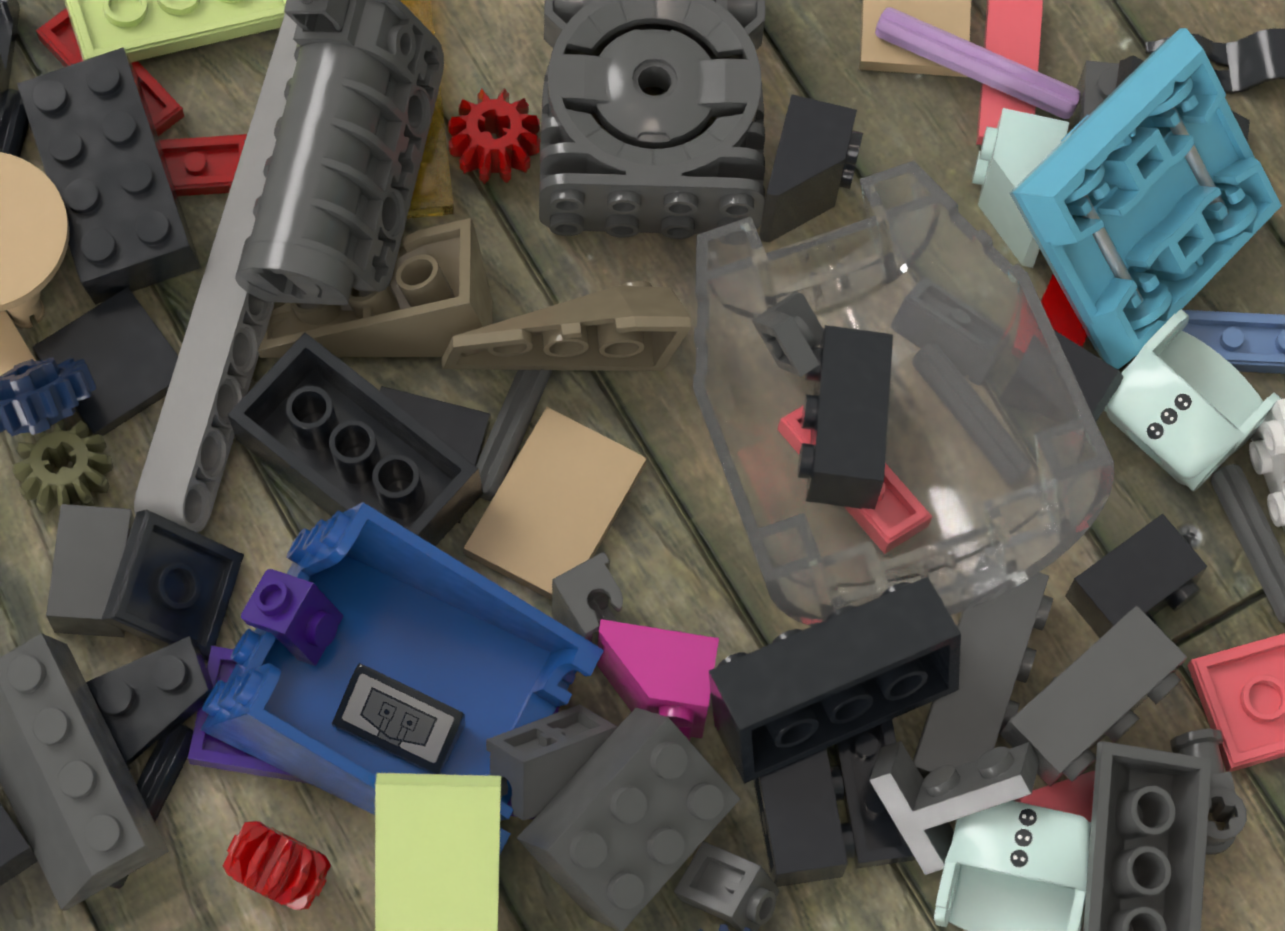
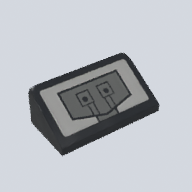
M360 663L352 674L332 722V726L431 774L441 773L466 725L465 714Z

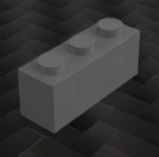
M1136 605L1011 718L1001 736L1012 748L1028 742L1031 744L1040 760L1037 774L1050 787L1063 775L1073 782L1096 760V755L1091 749L1097 745V742H1100L1106 735L1113 743L1118 741L1140 719L1133 711L1149 697L1155 704H1158L1182 681L1175 672L1187 656Z

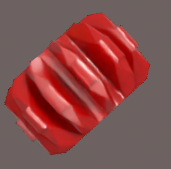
M505 88L498 94L497 99H490L489 95L481 89L477 94L478 104L462 99L458 105L459 116L451 117L449 120L448 132L452 136L451 140H449V152L452 157L460 158V169L464 175L479 168V179L483 184L491 178L492 173H499L500 178L507 184L512 178L511 168L527 173L531 166L529 156H536L540 152L541 140L537 136L540 132V121L537 115H528L529 104L525 98L510 104L509 93ZM492 134H496L498 139H493Z
M257 821L245 822L239 834L234 835L227 849L229 853L222 865L227 875L232 877L233 880L293 910L310 908L315 897H319L327 881L325 877L331 867L327 857L321 854L320 851L311 848L290 835Z

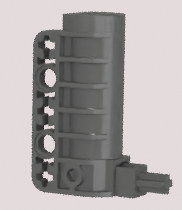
M287 0L284 12L297 24L293 40L297 43L294 53L297 63L293 77L286 83L284 91L286 105L283 116L277 120L274 128L276 142L273 154L265 162L263 173L266 180L263 192L254 204V226L251 236L246 238L235 279L245 291L266 302L348 305L352 287L359 291L380 292L388 287L392 279L443 75L444 53L438 39L400 0Z

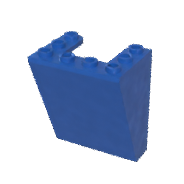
M362 502L343 513L337 511L327 521L321 519L311 530L302 529L287 553V558L293 561L287 574L314 583L344 615L337 628L334 640L326 647L317 665L313 666L297 660L272 633L256 628L255 631L247 629L232 652L231 660L237 662L229 679L227 682L219 680L205 700L202 711L209 715L200 730L375 815V782L377 773H431L332 726L343 695L359 663L465 714L466 725L440 774L490 776V752L486 750V739L550 716L554 713L556 707L567 705L572 696V693L568 692L567 689L573 683L576 672L578 671L586 677L591 676L604 650ZM508 780V792L506 795L501 796L500 821L509 819L513 812V808L507 805L512 795V787ZM500 828V854L511 834Z

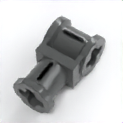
M1214 729L1190 731L1170 740L1173 753L1212 759L1208 813H1212V817L1216 822H1225L1226 825L1222 830H1218L1214 821H1208L1207 855L1225 852L1233 844L1236 836L1243 830L1247 820L1246 807L1242 799L1235 792L1231 772L1224 771L1219 745L1223 742L1222 732Z

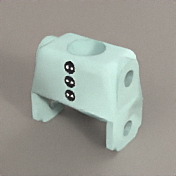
M1181 309L1176 314L1174 313L1150 338L1135 359L1121 373L1123 375L1122 382L1104 411L1112 423L1180 484L1188 486L1194 492L1229 456L1240 449L1254 435L1273 405L1281 398L1274 392L1263 401L1245 377L1224 357L1199 339L1182 331L1188 324L1189 315Z
M1010 801L957 819L937 896L934 915L935 924L947 927L949 922L966 931H1081L1085 913L1091 822L1081 815L1016 801Z

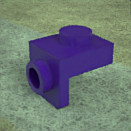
M274 569L265 571L241 613V618L248 625L272 633L297 660L313 666L317 665L326 647L334 640L337 628L344 617L314 583Z

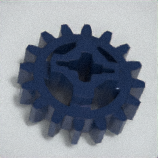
M54 357L41 361L31 359L14 365L13 369L0 375V433L7 430L11 437L20 433H31V435L50 429L53 424L63 418L74 415L76 412L74 407L79 405L78 401L91 397V391L97 389L85 360L80 359L74 362L72 358L57 365Z

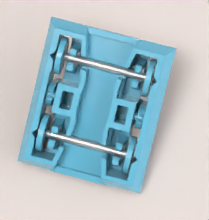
M1180 28L1161 44L1090 115H1086L1061 140V143L1009 193L1093 347L1103 361L1117 370L1137 356L1143 346L1174 313L1176 314L1179 310L1183 309L1282 206L1261 163L1255 159L1225 99L1226 93L1204 49L1186 28Z

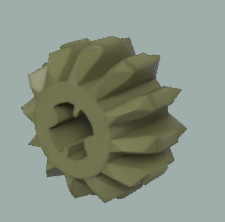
M62 419L53 424L52 432L46 434L43 431L34 434L36 443L18 442L17 452L23 460L13 464L12 470L15 478L23 481L19 491L24 500L37 499L36 505L39 511L45 515L57 503L61 507V504L73 505V503L80 501L83 506H94L95 503L90 494L91 491L108 493L110 485L104 474L112 471V458L110 455L103 453L107 445L102 435L89 436V428L81 420L67 431L65 422ZM69 461L73 463L72 468L66 467ZM55 466L60 468L57 474L53 471Z

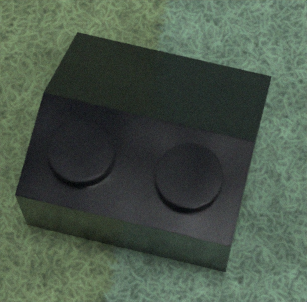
M791 94L766 193L759 234L760 241L770 243L835 207L839 187L851 188L863 137L862 132L853 130L857 109Z

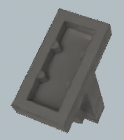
M902 741L880 748L869 781L922 871L927 875L944 869L945 860L954 835L949 822L1032 794L1040 760L1028 742L1010 749L1007 747L994 748L983 754L978 760L958 767L945 765L933 770L923 778Z

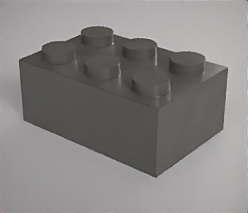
M635 708L521 832L517 840L591 919L618 931H623L736 805L740 798L669 717Z

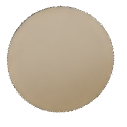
M0 152V312L7 310L15 326L31 328L33 324L29 317L32 314L37 323L44 316V306L40 299L41 290L53 279L64 260L69 242V220L59 191L44 172L22 158Z

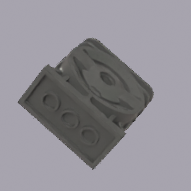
M545 0L544 40L553 50L546 69L542 94L539 219L541 223L550 227L552 233L560 236H574L583 231H600L620 238L632 237L638 233H662L663 236L671 239H685L694 234H712L724 240L736 241L749 237L751 232L759 229L765 205V127L761 68L756 50L762 45L765 25V0ZM654 86L661 88L666 93L659 96H651L642 90ZM591 114H596L599 122L609 133H607L604 129L601 128V126L595 121ZM711 117H718L704 133L693 139L705 128Z

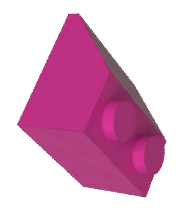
M601 619L598 646L604 651L597 666L631 712L635 708H640L669 717L689 741L691 737H703L711 694L709 670L715 668L719 638Z

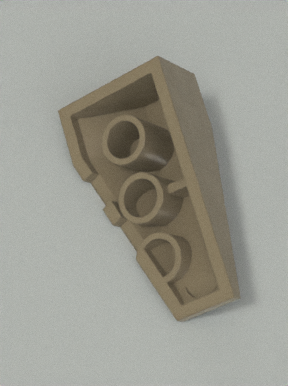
M468 218L417 230L403 237L401 241L404 246L399 248L392 279L388 287L383 291H359L352 287L348 305L275 302L266 333L258 348L259 357L281 358L305 332L336 357H441L444 355L453 336L493 324V302L472 219Z
M630 281L620 286H614L453 336L442 357V369L663 371L692 328L691 317L671 287H652L646 281Z

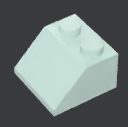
M1003 108L997 128L986 127L981 151L978 152L972 183L982 185L978 201L979 208L1020 264L1033 268L1040 248L1009 193L1061 143V140L1067 135L1069 122Z

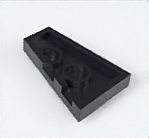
M190 636L86 682L129 770L132 768L130 764L157 740L162 741L199 710L213 689V684L198 642Z

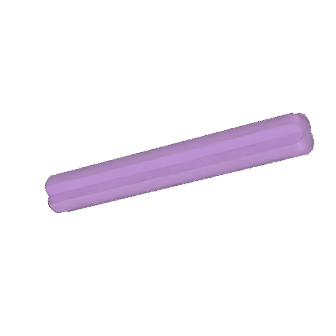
M892 7L886 8L883 11L876 25L875 34L877 37L1060 118L1069 119L1079 103L1081 92L1078 89Z

